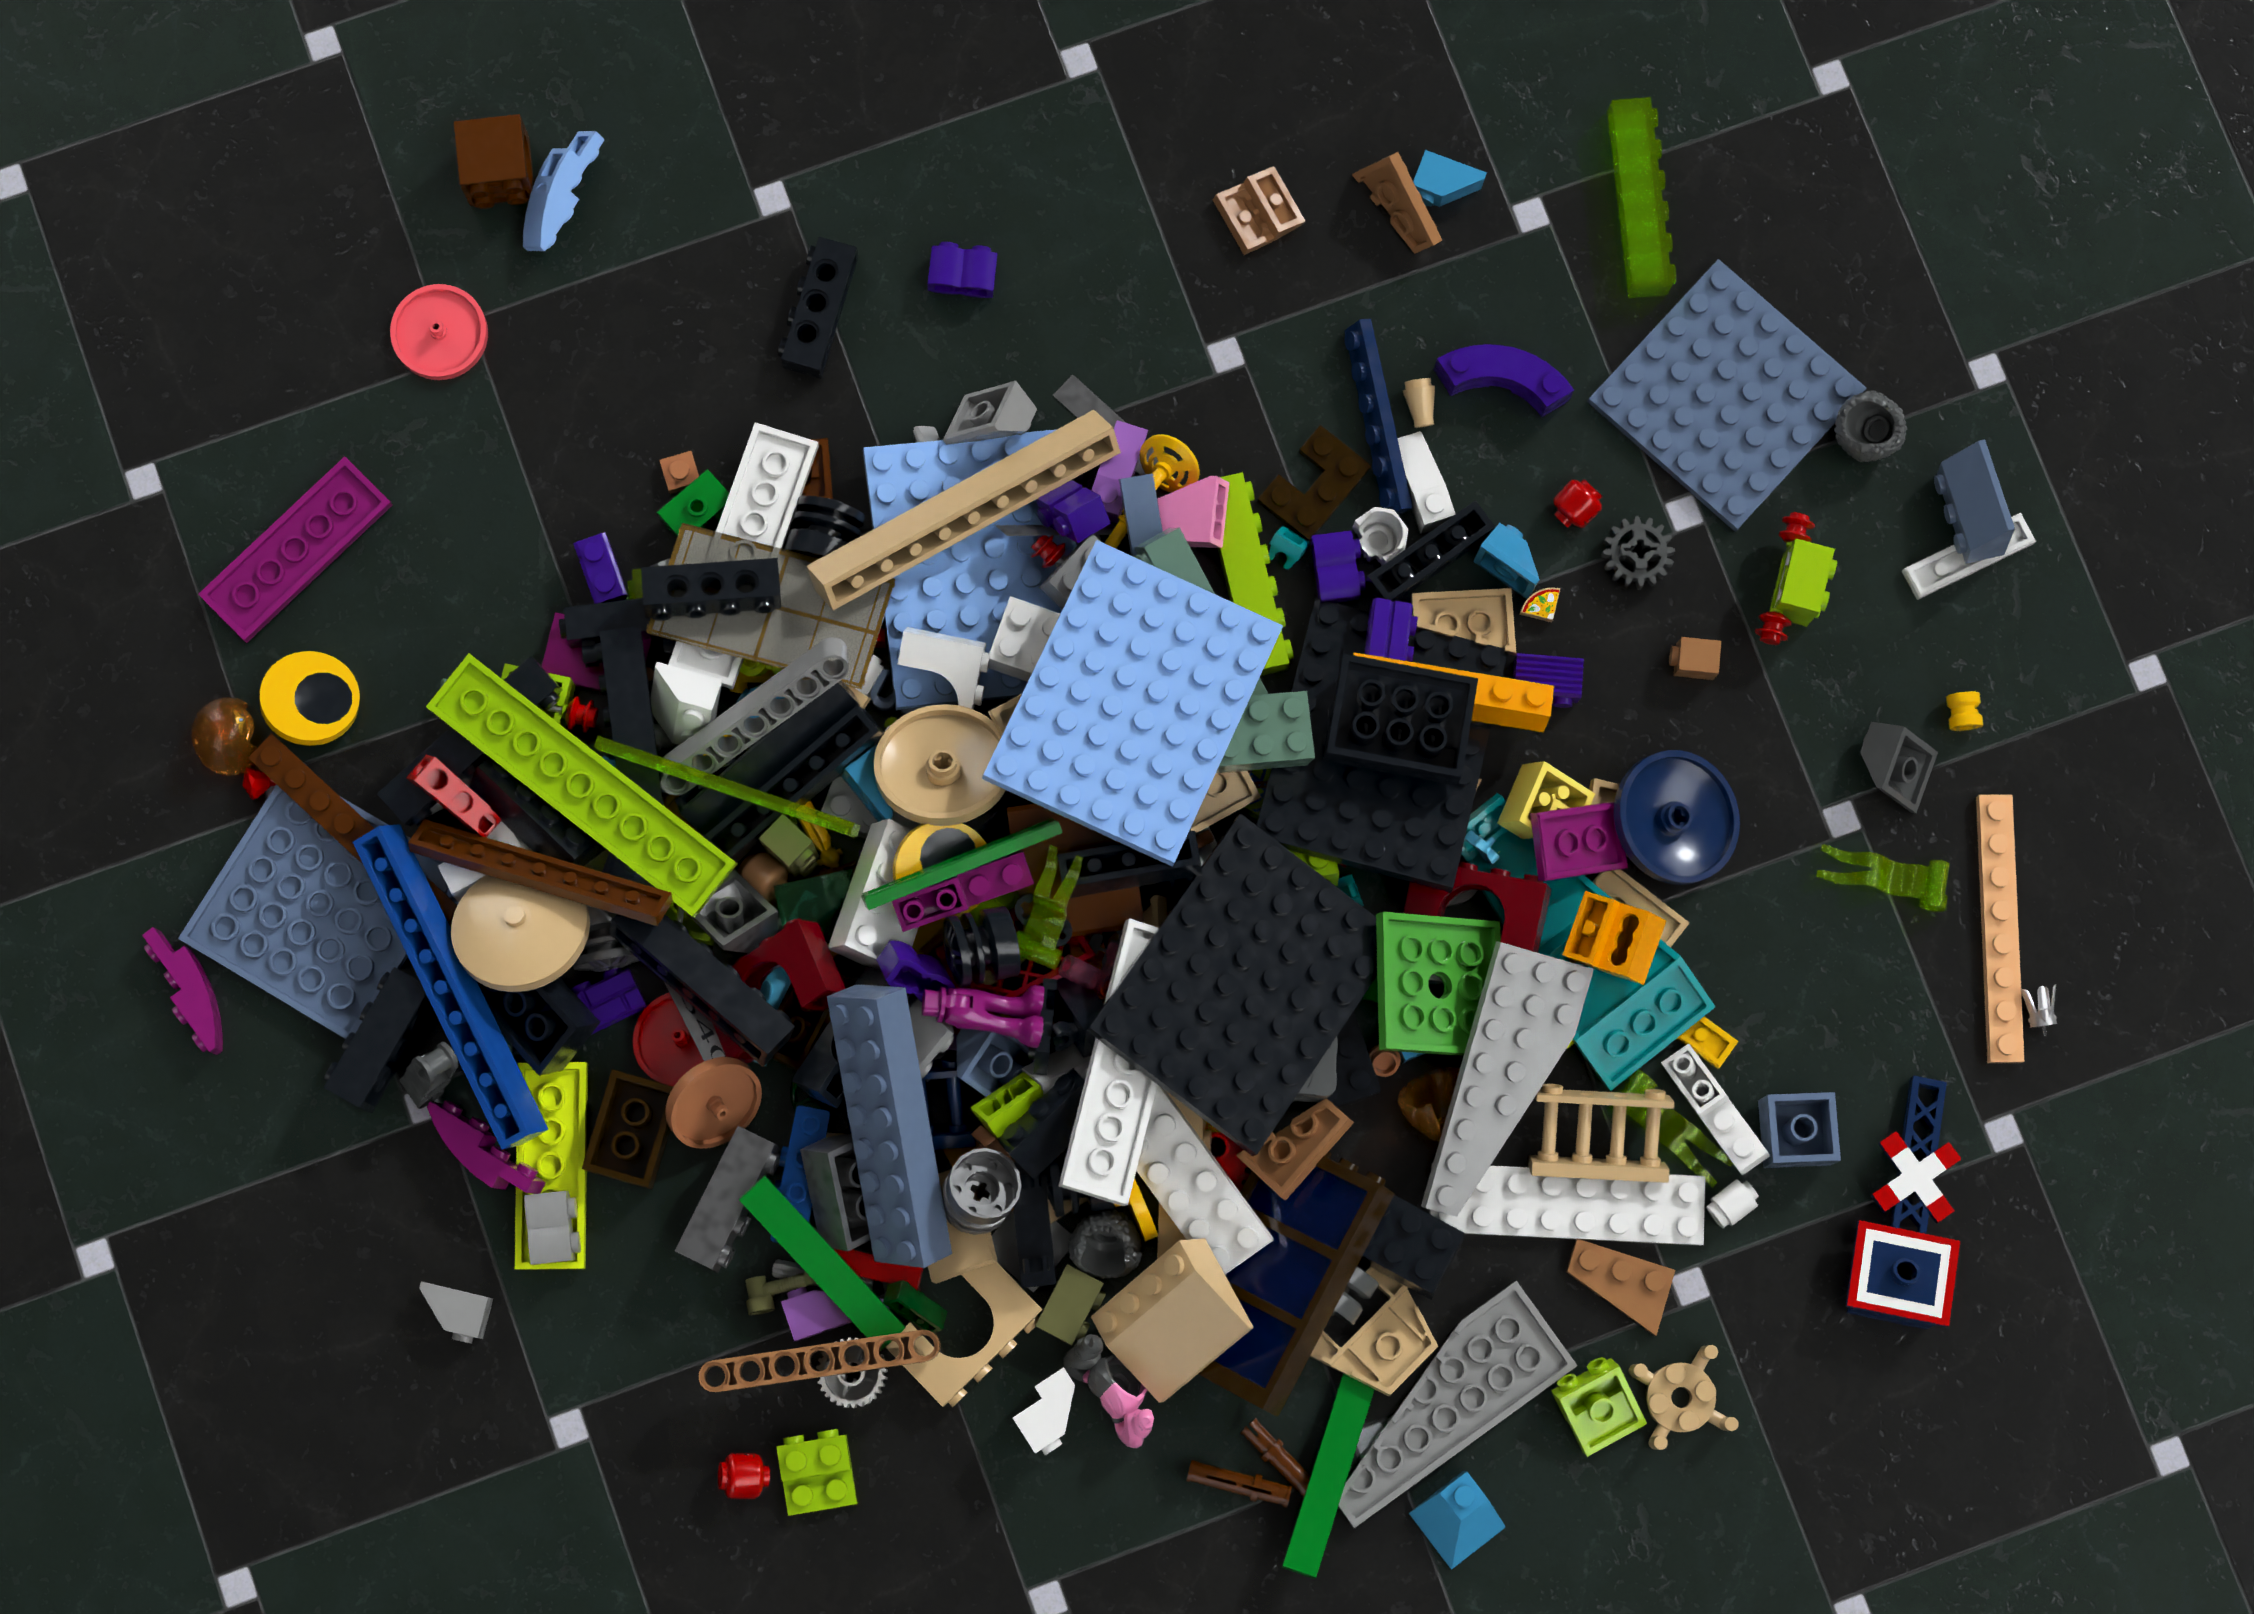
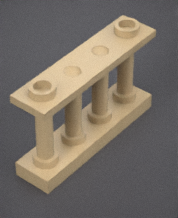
M1543 1084L1542 1089L1540 1088L1535 1096L1537 1102H1545L1542 1150L1538 1151V1155H1529L1528 1167L1530 1168L1531 1175L1669 1183L1670 1169L1658 1157L1661 1108L1674 1109L1673 1099L1670 1095H1665L1666 1091L1659 1089H1646L1645 1094L1563 1090V1086L1559 1084ZM1558 1103L1579 1104L1576 1152L1572 1153V1157L1558 1156L1559 1153L1555 1152ZM1593 1105L1613 1106L1610 1154L1606 1155V1159L1592 1158L1593 1155L1589 1154ZM1627 1106L1647 1107L1644 1156L1640 1157V1161L1627 1160V1157L1623 1155Z

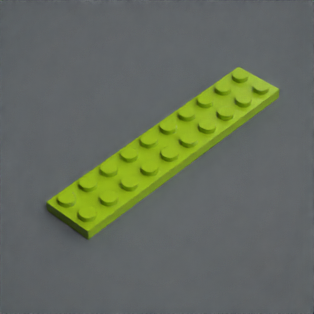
M468 653L426 707L651 885L657 889L671 892L673 902L695 918L736 867L737 863L470 653Z

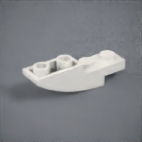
M1687 1044L1661 1062L1741 1175H1744L1770 1157L1768 1151L1690 1044Z

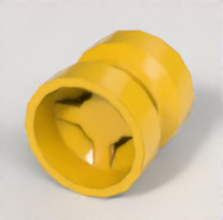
M1959 692L1946 696L1947 707L1951 709V717L1948 719L1950 730L1964 731L1983 727V717L1979 714L1978 709H1975L1981 703L1979 692Z

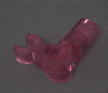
M1114 942L1108 945L1106 950L1107 961L1105 965L1102 964L1100 969L1075 956L1067 955L1058 969L1059 975L1086 989H1094L1098 996L1106 999L1119 945Z

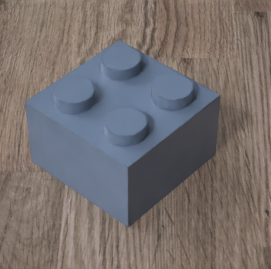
M1835 1092L1771 1094L1758 1100L1761 1143L1770 1155V1157L1763 1161V1168L1831 1166L1841 1161Z

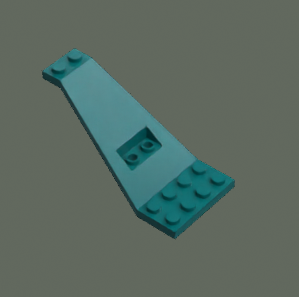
M1496 793L1470 814L1466 834L1472 830L1485 842L1490 837H1493L1496 841L1490 848L1500 858L1493 865L1487 863L1481 857L1477 848L1464 840L1461 858L1465 863L1477 865V871L1490 873L1491 868H1497L1511 872L1510 877L1520 879L1524 878V874L1538 876L1533 838L1521 839L1497 824L1506 801L1502 795ZM1585 875L1544 881L1552 891L1539 948L1540 954L1569 962L1570 959L1562 954L1584 892L1588 891L1611 898ZM1481 890L1504 926L1505 914L1500 899L1488 891ZM1660 939L1644 985L1592 968L1594 971L1577 1031L1572 1041L1604 1086L1612 1091L1716 1006L1683 958ZM1575 962V964H1579V965H1582V966H1585V967H1589V966L1584 965V964H1581V963H1579V962Z

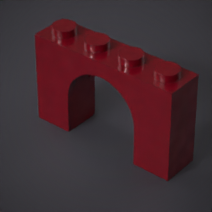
M1459 862L1451 893L1410 882L1403 913L1444 917L1448 904L1461 893L1470 890L1488 891L1500 899L1504 908L1505 920L1500 942L1539 953L1552 889L1544 881H1538V876L1524 874V878L1520 879L1510 877L1511 872L1503 869L1491 868V872L1488 873L1477 871V865Z
M800 918L788 921L783 926L784 929L776 935L762 940L758 948L749 954L737 958L734 965L731 966L739 973L741 980L750 988L755 987L758 990H761L766 977L773 970L781 966L790 978L801 1007L806 1009L824 1011L829 1007L827 996L846 989L819 924ZM714 1025L726 1057L736 1058L744 1063H750L754 1060Z

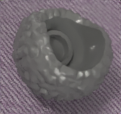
M1871 390L1852 396L1850 400H1846L1842 405L1835 420L1837 427L1834 428L1838 445L1842 446V449L1849 456H1852V458L1859 462L1876 461L1890 456L1896 450H1900L1905 441V431L1908 428L1905 416L1902 414V408L1898 407L1893 400H1889L1883 393H1878L1877 391Z
M1116 1209L1093 1212L1088 1217H1084L1077 1224L1068 1243L1069 1257L1078 1269L1093 1278L1124 1277L1137 1268L1143 1256L1142 1239L1137 1231V1227L1133 1225V1221L1128 1220V1217L1123 1212H1118Z

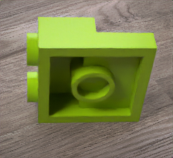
M1601 1357L1592 1360L1587 1365L1588 1370L1578 1376L1575 1374L1563 1376L1557 1381L1558 1387L1551 1390L1565 1420L1569 1423L1583 1453L1587 1457L1647 1424L1620 1366L1612 1358L1606 1360V1358Z
M838 1429L817 1432L818 1439L804 1441V1435L783 1438L784 1445L776 1446L788 1516L858 1504L847 1435L839 1436Z

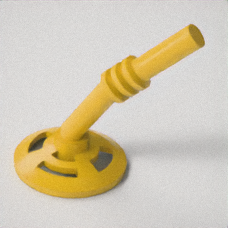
M1158 434L1149 437L1141 446V466L1145 474L1153 473L1156 490L1159 487L1172 493L1198 481L1200 475L1199 464L1193 452L1182 441L1169 435ZM1164 447L1174 450L1181 456L1182 460L1178 462L1174 456L1164 453ZM1153 448L1154 452L1150 455L1147 462L1148 450ZM1156 457L1158 462L1154 465V459ZM1178 471V476L1174 479L1172 475ZM1185 471H1188L1187 482L1181 485L1180 482L1184 478ZM1124 509L1122 510L1123 515L1117 517L1119 522L1105 541V544L1116 549L1127 534Z

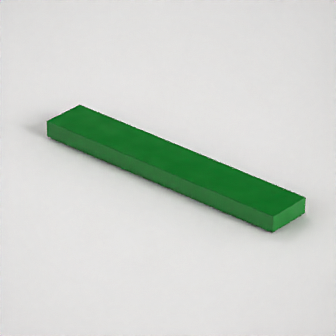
M1053 818L1047 819L864 892L861 895L865 907L871 910L1063 833L1059 821Z
M765 1175L739 1198V1201L867 1338L901 1333L906 1328ZM886 1341L885 1343H883L880 1348V1351L884 1349L891 1341Z
M1342 1374L1281 1567L1313 1579L1316 1578L1375 1390L1345 1374Z

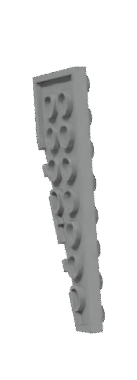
M1496 941L1421 1204L1422 1207L1458 1216L1574 1038L1594 969Z
M1517 1281L1510 1284L1459 1321L1346 1480L1338 1507L1353 1528L1364 1522L1578 1366Z

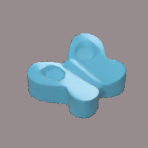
M1472 830L1466 834L1465 840L1477 848L1481 857L1487 863L1493 865L1500 858L1490 848L1496 841L1493 837H1490L1485 842Z

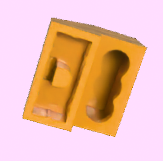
M1585 891L1562 955L1613 976L1644 985L1666 920L1649 911Z

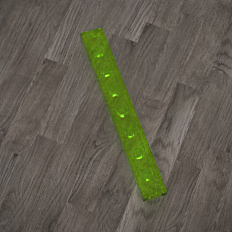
M597 736L594 745L596 750L854 838L858 836L861 827L859 824L601 736Z

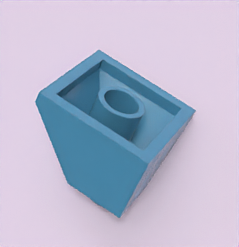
M1499 523L1482 543L1473 562L1528 599L1540 580L1528 543L1522 538L1523 534L1512 525L1504 526Z
M1467 1471L1459 1473L1409 1512V1515L1451 1570L1506 1527L1488 1498Z

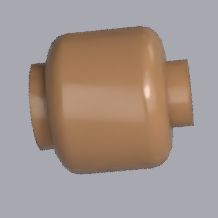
M769 853L750 854L739 866L738 873L768 902L774 898H781L789 887L787 882L788 870Z

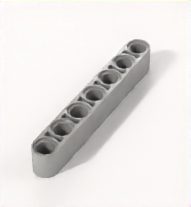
M835 637L822 640L666 754L661 761L662 789L669 795L674 796L688 792L841 681L849 671L848 650L845 642ZM829 658H837V660H835V661H830V660H827V659H829ZM804 677H809V678H812V679L803 680L802 678H804Z

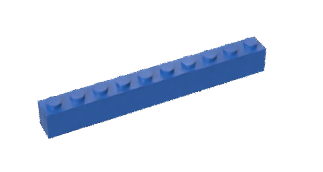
M401 825L378 826L353 841V844L501 1149L523 1145L549 1129L477 981L465 971L454 952L450 925L415 854L409 850V841Z

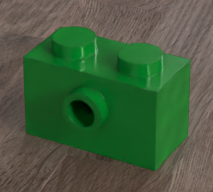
M707 469L657 513L663 524L677 539L682 525L708 532L715 524L719 523L729 492Z

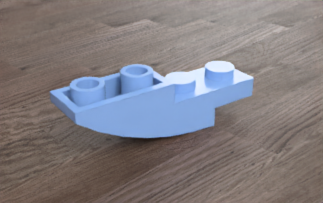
M578 131L567 148H552L544 161L531 191L525 215L523 247L527 251H546L555 243L556 234L562 225L572 217L574 213L573 208L579 199L571 190L581 182L582 173L588 164L597 158L599 154L598 149L605 140L598 132Z

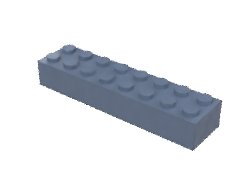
M856 984L827 996L874 1261L925 1268L951 1255L952 1249L906 988Z

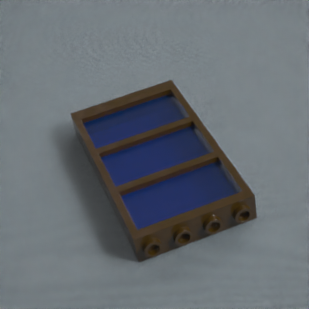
M1330 1152L1320 1159L1315 1165L1316 1167L1286 1201L1251 1171L1240 1193L1274 1239L1225 1274L1254 1328L1198 1373L1200 1376L1276 1417L1280 1415L1395 1193L1384 1186L1386 1180L1370 1171L1367 1172L1366 1176L1357 1173L1359 1169L1357 1165L1343 1158H1340L1338 1163L1331 1160L1332 1154Z

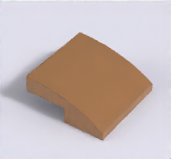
M1274 166L1247 177L1244 183L1222 191L1213 198V202L1244 255L1279 239L1305 223L1304 217Z

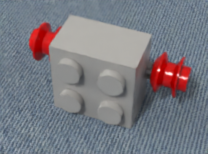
M1093 534L1081 541L1067 557H1062L1065 553L1066 544L1057 545L1054 543V535H1041L1030 547L1034 550L1031 558L1039 555L1043 559L1042 568L1052 567L1053 565L1056 567L1039 588L1062 610L1096 540L1100 541Z

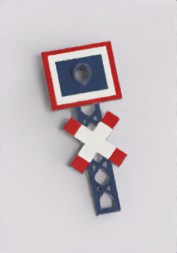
M1913 1075L1909 1083L1902 1138L1896 1131L1878 1143L1897 1169V1177L1871 1195L1883 1213L1892 1208L1890 1226L1861 1220L1857 1221L1845 1306L1849 1314L1922 1329H1929L1934 1325L1949 1327L1960 1241L1926 1234L1929 1214L1937 1224L1954 1212L1952 1206L1933 1182L1935 1177L1961 1160V1157L1950 1142L1938 1149L1947 1082ZM1919 1087L1936 1090L1934 1103L1927 1108L1918 1098ZM1921 1118L1931 1129L1930 1135L1922 1141L1913 1130L1914 1123ZM1917 1150L1923 1157V1160L1920 1162L1913 1154ZM1912 1193L1920 1201L1913 1207L1906 1198ZM1909 1216L1917 1227V1232L1900 1229V1221ZM1899 1264L1907 1265L1911 1269V1280H1905L1899 1276L1897 1272Z

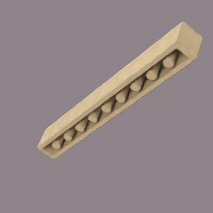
M1092 410L806 566L815 591L832 610H835L1120 454L1113 426L1095 410Z

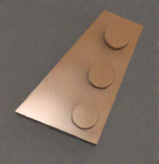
M1398 152L1352 174L1358 183L1364 181L1372 191L1370 198L1375 205L1379 206L1382 204L1391 215V225L1414 254L1442 241L1437 226L1432 220L1422 200V196L1418 192L1407 170V166L1402 161Z
M1575 1239L1566 1273L1599 1297L1604 1298L1619 1309L1621 1313L1641 1325L1650 1334L1657 1336L1675 1270L1593 1243Z

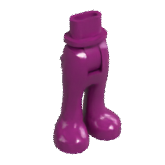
M1032 985L1020 997L1000 996L971 988H949L947 991L946 987H940L939 991L924 989L922 1015L936 1017V1022L943 1023L945 1020V1023L953 1025L957 1029L993 1032L1015 1038L1027 1047L1038 1048L1044 1025L1043 1017L1040 1016L1044 1003V986ZM988 1012H995L1017 1018L999 1017L992 1015Z

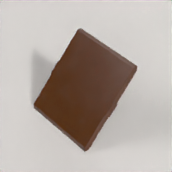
M1037 804L1006 808L1010 834L1050 818L1059 821L1063 832L1021 849L1024 852L1034 884L1019 889V897L1026 893H1033L1042 898L1069 921L1072 927L1071 937L1123 930L1124 923L1129 918L1144 923L1139 886L1068 899L1062 887L1058 854L1120 844V842ZM1035 900L1030 904L1026 901L1021 904V907L1024 909L1023 917L1026 918L1028 915H1032L1037 920L1043 917L1035 908L1038 904ZM1048 919L1043 923L1051 931L1048 936L1050 939L1053 940L1056 936L1064 937L1065 933L1062 930L1065 925L1064 923L1060 922L1058 925H1054ZM1022 924L1025 944L1043 941Z

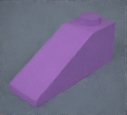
M1117 420L1114 432L1121 453L1100 464L1091 490L1101 496L1109 520L1114 523L1119 522L1117 517L1122 514L1123 510L1119 479L1134 477L1140 459V449L1148 434L1147 429Z
M802 1287L788 1292V1299L781 1301L795 1342L852 1323L824 1291L812 1290L808 1292L806 1287Z

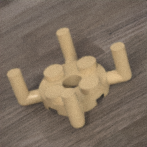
M1702 1346L1691 1364H1669L1657 1370L1654 1374L1648 1371L1646 1365L1642 1363L1630 1366V1376L1647 1385L1645 1392L1647 1406L1653 1420L1657 1423L1648 1442L1652 1449H1665L1668 1445L1666 1437L1670 1431H1694L1703 1426L1707 1421L1723 1431H1734L1738 1428V1420L1736 1418L1726 1417L1714 1410L1716 1388L1709 1376L1704 1372V1369L1710 1359L1717 1357L1718 1349L1716 1346ZM1678 1387L1686 1389L1690 1396L1689 1403L1683 1408L1675 1406L1671 1399L1672 1392Z

